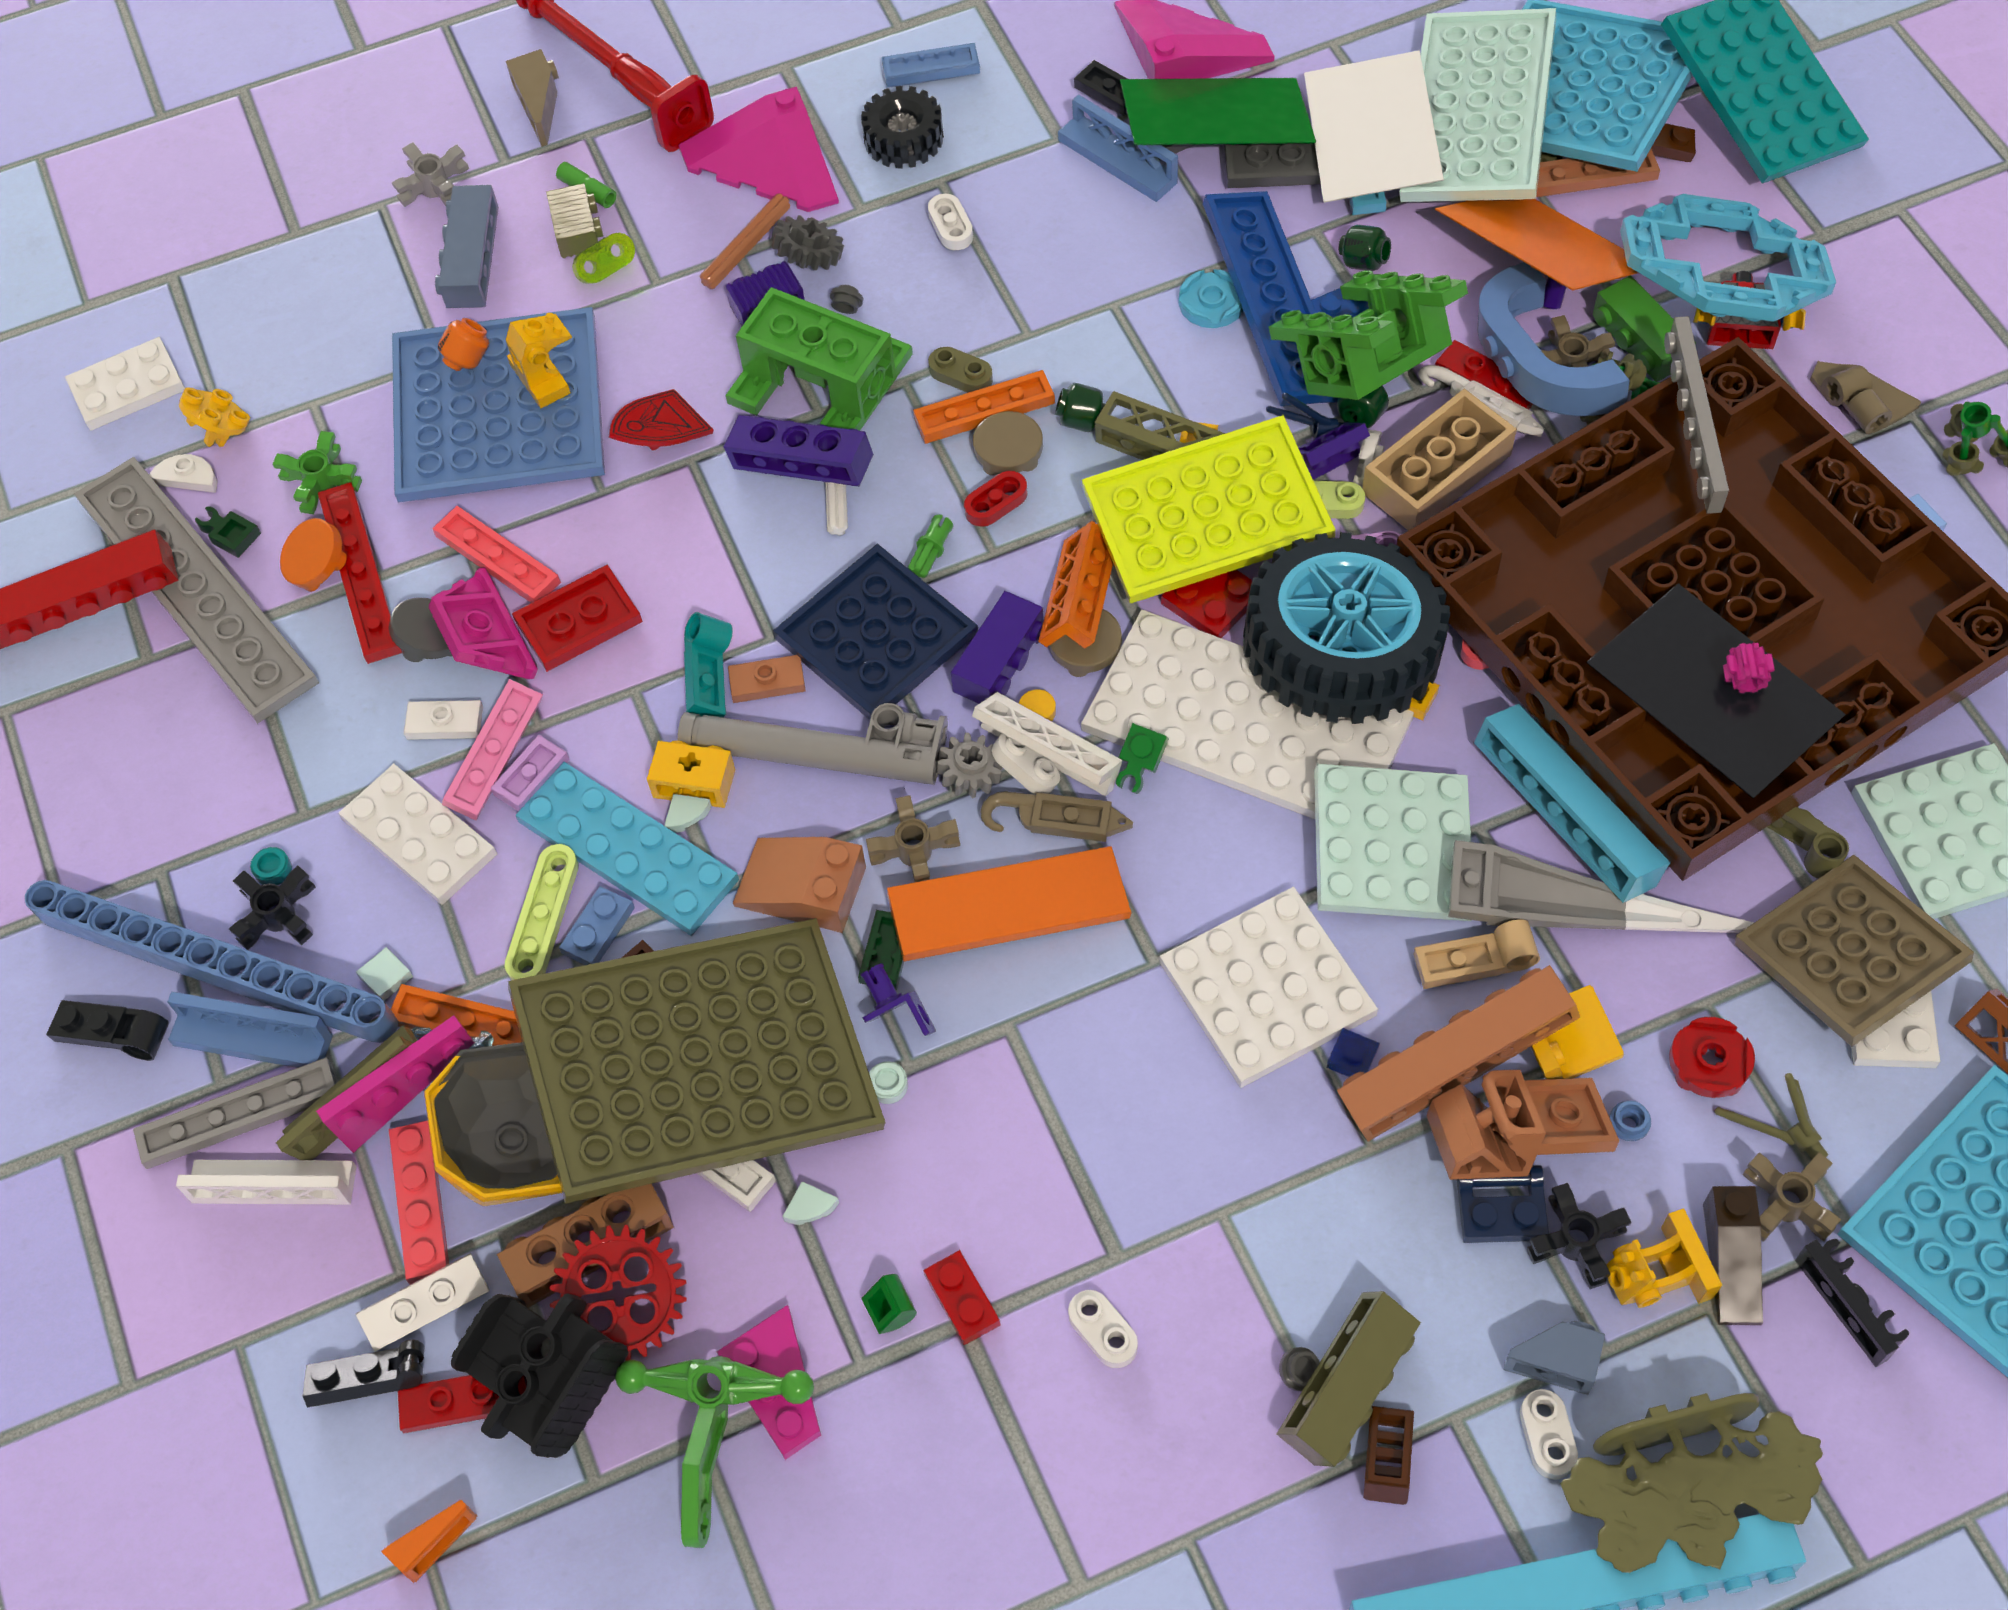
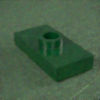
M876 910L858 981L860 984L866 985L860 974L883 963L888 977L895 990H897L904 962L891 912Z

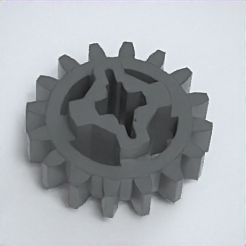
M798 215L797 220L790 216H786L785 221L779 219L777 225H774L771 241H773L772 248L778 249L777 255L779 257L787 256L788 263L796 262V265L803 269L807 268L808 265L813 270H817L818 266L826 270L829 269L830 264L836 266L838 260L841 259L844 245L842 244L843 238L836 236V229H827V223L818 224L819 221L812 217L804 220L801 215Z

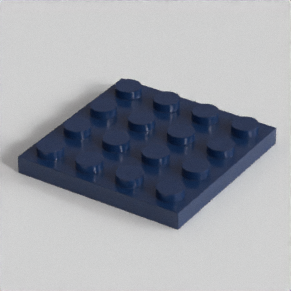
M877 543L773 630L775 640L793 655H798L802 663L870 720L875 708L884 703L897 704L973 639L978 632V625Z

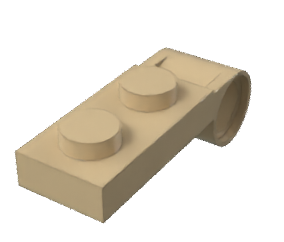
M1523 919L1505 922L1499 925L1494 930V933L1415 947L1413 953L1423 989L1521 971L1536 965L1540 961L1529 922Z

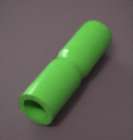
M568 162L561 163L557 168L556 177L569 186L585 183L587 194L594 193L596 203L605 208H609L614 204L617 195L613 189L595 178H590L588 174Z

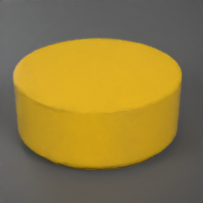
M1040 689L1031 690L1020 698L1019 704L1050 721H1053L1055 718L1056 703L1053 696L1047 691Z

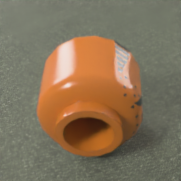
M462 318L461 321H451L438 342V350L444 356L442 361L456 371H461L462 368H476L489 347L485 328L469 318Z

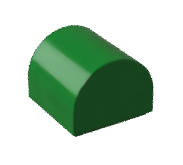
M897 1274L883 1275L861 1298L879 1334L888 1333L903 1327L917 1314Z

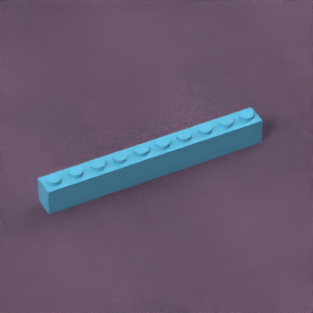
M1762 1514L1738 1518L1740 1525L1734 1538L1724 1543L1726 1556L1721 1569L1704 1566L1689 1560L1678 1542L1667 1539L1663 1548L1659 1551L1655 1563H1651L1631 1573L1615 1569L1612 1562L1603 1560L1597 1555L1596 1549L1356 1599L1351 1601L1348 1610H1620L1637 1606L1638 1610H1656L1665 1606L1664 1600L1681 1597L1683 1603L1695 1602L1709 1597L1708 1591L1724 1587L1727 1594L1745 1591L1753 1587L1751 1581L1768 1578L1769 1584L1787 1582L1796 1578L1795 1572L1807 1561L1794 1524L1772 1521Z

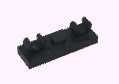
M1816 1239L1804 1246L1795 1261L1873 1365L1878 1367L1888 1361L1899 1348L1898 1345L1902 1344L1908 1337L1909 1331L1904 1329L1898 1334H1892L1886 1329L1885 1323L1890 1321L1895 1315L1892 1310L1884 1311L1876 1318L1872 1312L1873 1309L1869 1305V1298L1865 1291L1858 1284L1852 1283L1848 1276L1844 1274L1854 1263L1852 1257L1844 1262H1837L1830 1255V1252H1833L1839 1246L1840 1242L1838 1239L1827 1241L1823 1247Z

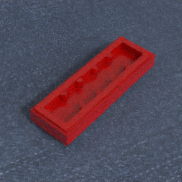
M1456 340L1452 342V345L1443 352L1435 363L1436 366L1447 368L1469 381L1474 380L1528 410L1533 405L1519 394L1507 378L1502 377L1499 367L1492 359Z
M471 1375L423 1383L414 1388L399 1390L400 1430L404 1434L486 1419L499 1396ZM525 1375L521 1377L518 1383L520 1395L524 1393L527 1387Z

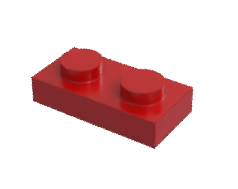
M960 1250L923 1270L924 1276L963 1345L972 1342L1001 1325L1000 1319Z

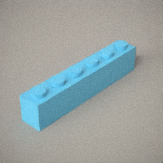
M1520 704L1485 718L1474 744L1622 903L1657 887L1670 864L1669 860Z

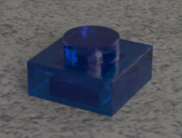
M1342 1028L1327 1061L1326 1068L1348 1077L1358 1072L1367 1073L1376 1057L1380 1043Z

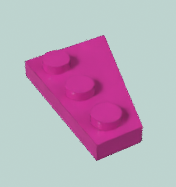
M788 1305L717 1351L718 1356L727 1357L732 1361H737L779 1377H784L785 1374L793 1370L805 1372ZM782 1395L748 1401L785 1460L821 1436L812 1396L803 1404L789 1403Z

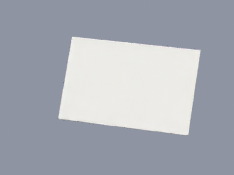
M1420 50L1304 73L1312 129L1316 139L1315 149L1324 203L1444 181Z

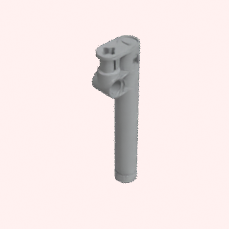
M884 703L874 709L865 738L710 715L700 716V714L684 712L679 723L678 741L699 747L718 746L731 751V755L736 757L935 785L938 777L936 770L937 761H939V751L941 747H945L948 718L942 715L938 721L917 718L916 714L903 712L902 708L896 704ZM888 725H895V727L890 728V729H885V728H884L885 726H888Z

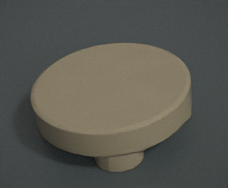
M1004 411L990 415L977 426L974 432V454L983 466V470L989 475H998L1005 471H1032L1037 467L1038 459L1043 450L1042 431L1031 417L1019 412Z
M1102 609L1093 644L1084 649L1070 637L1064 635L1049 645V649L1053 658L1061 666L1068 669L1071 675L1083 677L1088 673L1104 669L1115 660L1122 645L1121 628L1116 618L1108 611Z

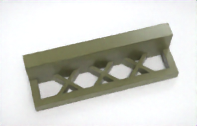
M1115 391L1112 392L1095 421L1097 443L1141 460L1225 434ZM1116 405L1130 409L1133 416L1119 419L1111 416ZM1156 419L1162 422L1164 428L1150 431L1144 428L1142 422ZM1187 431L1192 433L1196 440L1182 443L1176 441L1174 434Z
M401 1026L283 1129L284 1135L276 1142L280 1151L299 1160H313L332 1144L338 1137L322 1122L316 1111L416 1042L417 1038L413 1032L407 1027Z

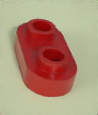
M1005 471L971 492L964 501L966 519L975 526H989L1021 505L1027 498V482L1025 477L1015 471ZM1013 492L1012 495H1007L1006 493Z

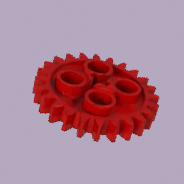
M608 1225L605 1238L600 1239L597 1233L592 1230L590 1231L591 1244L586 1246L577 1239L574 1242L579 1253L576 1256L566 1252L562 1254L569 1263L567 1269H554V1272L562 1277L563 1281L559 1284L550 1285L549 1289L561 1293V1298L565 1294H572L581 1298L583 1295L610 1291L613 1289V1282L621 1281L623 1288L655 1284L656 1290L653 1292L626 1296L623 1305H616L614 1299L586 1303V1308L580 1316L581 1319L589 1324L588 1315L594 1307L604 1306L608 1308L612 1313L613 1322L607 1329L598 1331L611 1340L627 1346L628 1356L625 1361L631 1360V1350L636 1348L643 1357H646V1343L651 1341L655 1346L661 1348L662 1342L658 1334L663 1331L673 1335L674 1330L667 1322L670 1318L682 1319L683 1317L679 1311L673 1309L674 1304L687 1301L686 1297L676 1294V1288L687 1284L686 1280L674 1279L673 1273L678 1271L682 1265L681 1263L669 1265L666 1261L673 1252L672 1248L666 1249L661 1253L656 1250L661 1239L659 1236L648 1244L644 1242L645 1229L643 1228L634 1238L630 1237L628 1225H624L620 1236H615L611 1225ZM634 1256L644 1258L649 1266L647 1276L640 1281L630 1280L624 1272L626 1261ZM590 1264L601 1265L607 1273L605 1283L599 1288H590L583 1282L582 1273ZM560 1299L550 1303V1307L555 1308ZM638 1299L650 1300L655 1307V1314L648 1322L639 1323L631 1317V1305Z

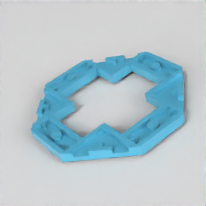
M1681 194L1674 197L1672 204L1659 203L1645 209L1641 217L1631 215L1624 218L1620 229L1628 267L1703 312L1717 317L1729 315L1743 317L1753 322L1761 320L1774 322L1831 295L1836 285V279L1824 245L1815 240L1807 241L1795 237L1797 230L1776 218L1771 220V222L1765 220L1758 215L1760 209L1750 203ZM1691 226L1719 227L1728 232H1736L1737 230L1748 231L1754 249H1758L1766 254H1773L1775 252L1787 253L1794 276L1768 273L1764 282L1765 290L1705 282L1700 263L1666 259L1661 238L1666 240H1674L1675 238L1687 240Z

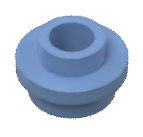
M1636 1101L1618 1103L1612 1109L1609 1116L1617 1136L1625 1141H1638L1644 1138L1651 1127L1649 1112L1642 1104ZM1622 1119H1633L1636 1127L1626 1126Z

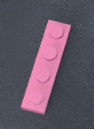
M511 679L508 680L442 801L443 806L473 820L478 819L492 793L490 788L503 773L540 705L543 694Z

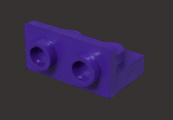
M1346 422L1298 447L1312 479L1315 480L1358 457L1360 454L1359 442L1369 437L1370 434L1365 423Z

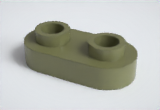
M940 347L929 356V371L931 376L937 381L967 393L991 386L993 383L990 364L980 358L952 347Z

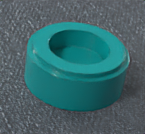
M268 847L255 854L250 868L260 884L279 885L285 881L288 874L292 871V864L282 849Z

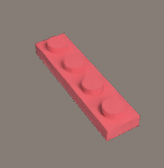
M459 506L451 510L432 528L438 539L480 568L485 567L490 575L530 603L550 594L561 583L558 574Z
M428 1120L389 1129L405 1276L410 1285L449 1265L439 1177L434 1167Z

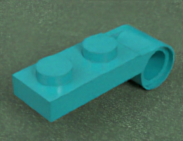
M699 612L691 615L684 632L686 712L700 714V716L724 717L726 715L723 653L731 642L733 628L728 622Z

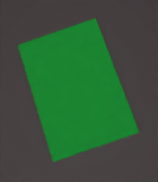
M1297 78L1120 79L1134 145L1316 143Z

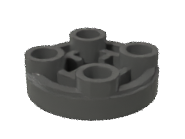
M429 598L405 600L394 608L390 617L389 634L393 642L403 650L405 659L411 662L452 656L428 608L431 601Z

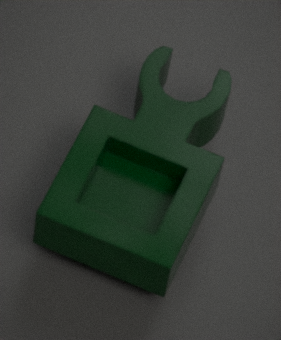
M208 506L205 509L209 517H211L209 521H201L197 517L195 518L199 529L208 534L212 544L237 558L261 534L256 524L232 511L223 518L215 508Z

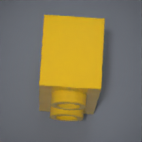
M658 741L647 776V782L653 798L672 800L673 794L710 799L712 806L725 808L736 769L731 751L721 747L692 746L683 741Z

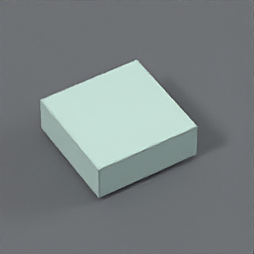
M387 947L356 971L358 977L383 1001L395 993L401 984H405L413 978L408 968Z

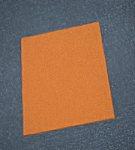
M1536 199L1464 201L1435 208L1436 211L1572 291L1638 274L1637 271L1627 266L1623 248Z

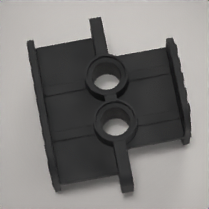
M497 1294L485 1302L479 1313L474 1317V1321L467 1328L466 1334L461 1338L451 1356V1366L456 1371L468 1373L499 1396L481 1426L482 1433L489 1438L502 1439L511 1431L530 1445L531 1452L536 1456L558 1458L566 1454L574 1442L578 1440L579 1434L586 1427L587 1421L594 1414L595 1408L602 1401L601 1399L608 1391L611 1382L614 1381L618 1367L627 1358V1346L611 1340L581 1319L580 1316L586 1308V1301L576 1295L565 1294L558 1301L546 1321L527 1308L525 1301L510 1295ZM549 1338L550 1350L543 1358L541 1346L544 1340ZM525 1375L527 1387L524 1393L520 1395L518 1383L521 1377Z

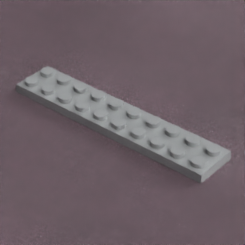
M132 457L74 493L79 503L113 545L154 529L169 544L179 581L151 592L257 724L319 684L314 673L135 457Z

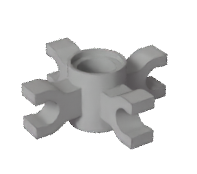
M413 142L402 148L403 153L409 158L407 164L414 171V174L409 177L398 178L392 182L393 187L399 193L396 196L400 203L406 207L422 193L429 198L439 197L446 206V201L451 200L452 188L454 186L447 178L453 174H461L469 169L468 164L462 159L465 157L464 151L458 145H455L443 157L439 158L431 153L422 154Z

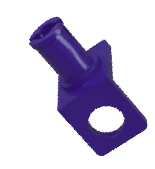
M883 963L860 974L877 1004L874 1007L875 1011L862 1017L865 1023L874 1021L907 1003L924 1036L936 1032L916 991L908 992L904 995L902 993L897 994L884 969Z

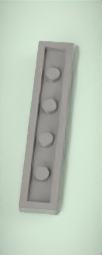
M327 1057L134 1128L133 1131L141 1164L146 1169L305 1111L337 1083L330 1061Z

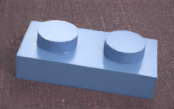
M599 886L559 946L561 954L583 965L599 963L635 909L633 902Z

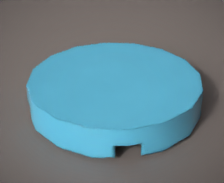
M1213 269V272L1205 273V270L1198 271L1187 277L1180 287L1179 307L1182 315L1191 323L1200 327L1219 328L1227 326L1239 319L1243 313L1242 305L1229 272Z

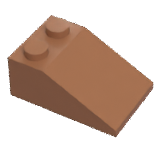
M828 837L758 838L733 905L734 907L795 922L816 918L820 928L843 933L866 869L862 845Z

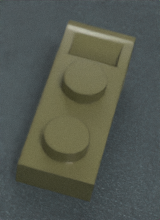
M1795 807L1785 813L1783 817L1767 826L1769 829L1808 851L1804 858V866L1810 875L1818 879L1833 868L1840 866L1849 852L1848 842L1841 834L1825 826L1822 821L1815 818L1805 809Z

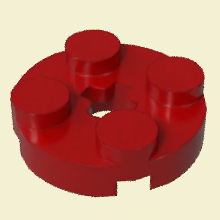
M1701 1017L1691 1021L1688 1026L1682 1030L1680 1029L1675 1035L1670 1047V1066L1676 1075L1675 1079L1678 1086L1684 1090L1709 1098H1720L1737 1094L1749 1079L1754 1068L1755 1053L1748 1038L1745 1040L1736 1031L1737 1026L1725 1019ZM1708 1049L1715 1050V1056L1722 1058L1723 1062L1711 1065L1702 1056L1706 1055Z

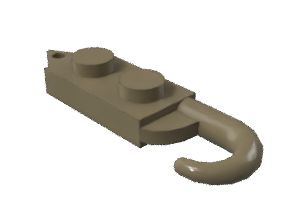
M1005 791L989 796L983 802L981 808V819L985 826L997 832H1002L1004 827L996 823L992 819L991 814L999 806L1019 808L1021 823L1031 833L1106 842L1107 837L1133 828V821L1114 809L1110 801L1036 792V795Z

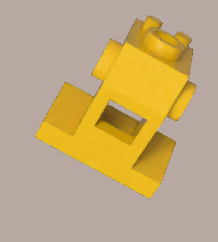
M553 313L512 321L506 336V343L510 352L507 355L509 364L540 409L571 394L567 382L552 363L548 354L551 349L572 338L558 316Z
M1684 1208L1668 1213L1661 1227L1666 1238L1665 1241L1640 1249L1641 1245L1638 1239L1633 1240L1631 1243L1615 1249L1612 1252L1614 1258L1606 1264L1610 1272L1608 1277L1609 1284L1614 1289L1621 1305L1636 1303L1638 1308L1647 1307L1658 1302L1662 1298L1661 1294L1687 1285L1690 1286L1698 1304L1714 1299L1722 1286ZM1659 1260L1667 1277L1656 1280V1276L1653 1270H1650L1648 1263Z

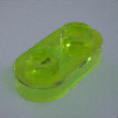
M613 233L604 237L576 255L572 265L574 275L585 284H594L602 281L633 260L635 255L634 243L629 236L623 233ZM613 244L617 245L620 249L618 257L611 253ZM586 261L592 263V273L585 271L584 264Z

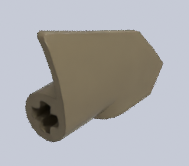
M1817 361L1810 378L1811 382L1826 400L1833 406L1842 405L1866 434L1875 433L1914 412L1921 404V401L1869 373L1867 369L1860 365Z

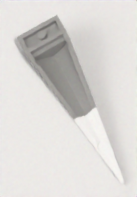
M1457 840L1454 842L1448 917L1484 921L1487 922V925L1499 926L1511 920L1523 919L1529 922L1530 927L1740 933L1754 923L1645 894L1622 903L1604 882L1554 867L1496 845Z

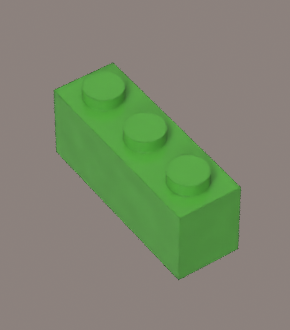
M1631 275L1599 291L1592 314L1597 324L1611 333L1621 349L1634 355L1635 360H1642L1646 366L1647 373L1654 381L1658 382L1671 375L1672 357L1671 354H1666L1664 339L1665 334L1671 331L1674 319Z

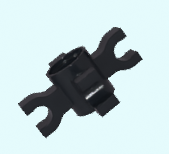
M297 865L280 886L275 884H264L261 886L246 871L241 872L233 880L234 884L240 888V893L250 901V906L253 910L245 918L238 920L229 928L230 932L236 936L237 942L246 950H249L257 942L260 935L266 929L273 932L285 930L301 946L313 935L306 928V923L295 915V909L292 906L298 899L308 895L316 888L314 883L309 880V875ZM274 905H277L276 908H274L273 910L268 911L269 908H271V907L274 906Z
M1568 1183L1553 1187L1551 1190L1553 1195H1550L1548 1200L1562 1226L1560 1231L1530 1239L1531 1245L1527 1247V1252L1532 1263L1536 1264L1555 1255L1562 1254L1570 1260L1579 1261L1589 1289L1605 1285V1278L1610 1276V1272L1606 1263L1601 1258L1596 1244L1599 1240L1616 1237L1627 1232L1626 1226L1631 1224V1220L1625 1208L1614 1210L1596 1218L1589 1212L1579 1211ZM1580 1230L1586 1234L1589 1241L1578 1242L1570 1236L1569 1231Z

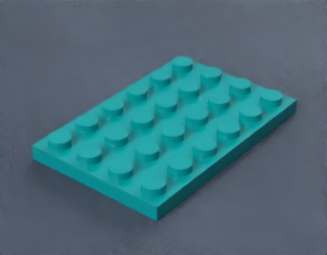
M1714 0L1666 16L1661 23L1665 33L1762 184L1861 148L1869 140L1779 0Z

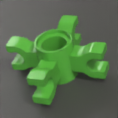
M321 431L316 449L304 452L299 459L277 453L273 461V467L281 469L278 475L280 480L302 481L293 496L295 501L302 502L299 507L301 513H315L319 498L318 492L352 482L355 491L358 492L362 483L360 476H354L357 470L356 465L332 464L341 450L339 444H333L336 438L333 432Z

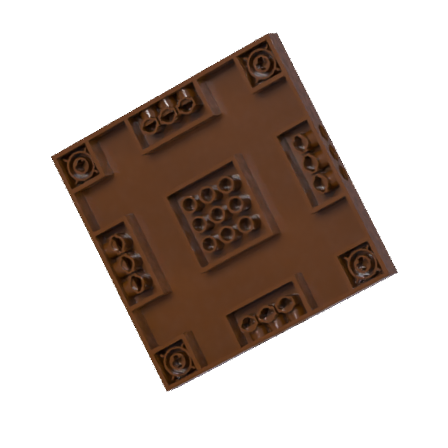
M1739 337L1699 360L1729 488L1722 513H1706L1704 499L1698 498L1697 469H1692L1690 464L1691 441L1686 440L1684 437L1683 425L1685 415L1684 411H1679L1677 406L1679 388L1677 382H1672L1671 377L1398 536L1396 544L1400 547V554L1405 557L1411 556L1417 562L1416 565L1432 577L1434 587L1441 586L1446 592L1445 605L1450 606L1448 623L1569 757L1669 860V867L1682 881L2008 671V593ZM1678 583L1751 641L1758 643L1759 647L1763 646L1765 652L1772 654L1774 659L1846 714L1754 799L1586 663Z

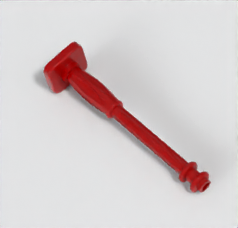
M516 0L521 8L528 9L531 16L534 18L544 17L607 66L613 78L618 80L638 100L650 107L658 143L668 152L678 150L679 144L711 127L713 124L714 112L708 84L698 75H690L676 85L671 86L663 77L634 59L628 53L618 52L557 5L554 0Z

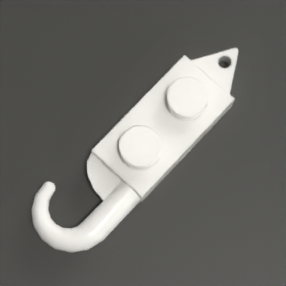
M1436 365L1424 366L1418 372L1419 379L1429 387L1434 386V381L1429 377L1438 379L1451 386L1449 392L1453 397L1465 388L1519 432L1541 437L1544 432V428L1532 417V411L1474 380L1469 381L1447 368Z

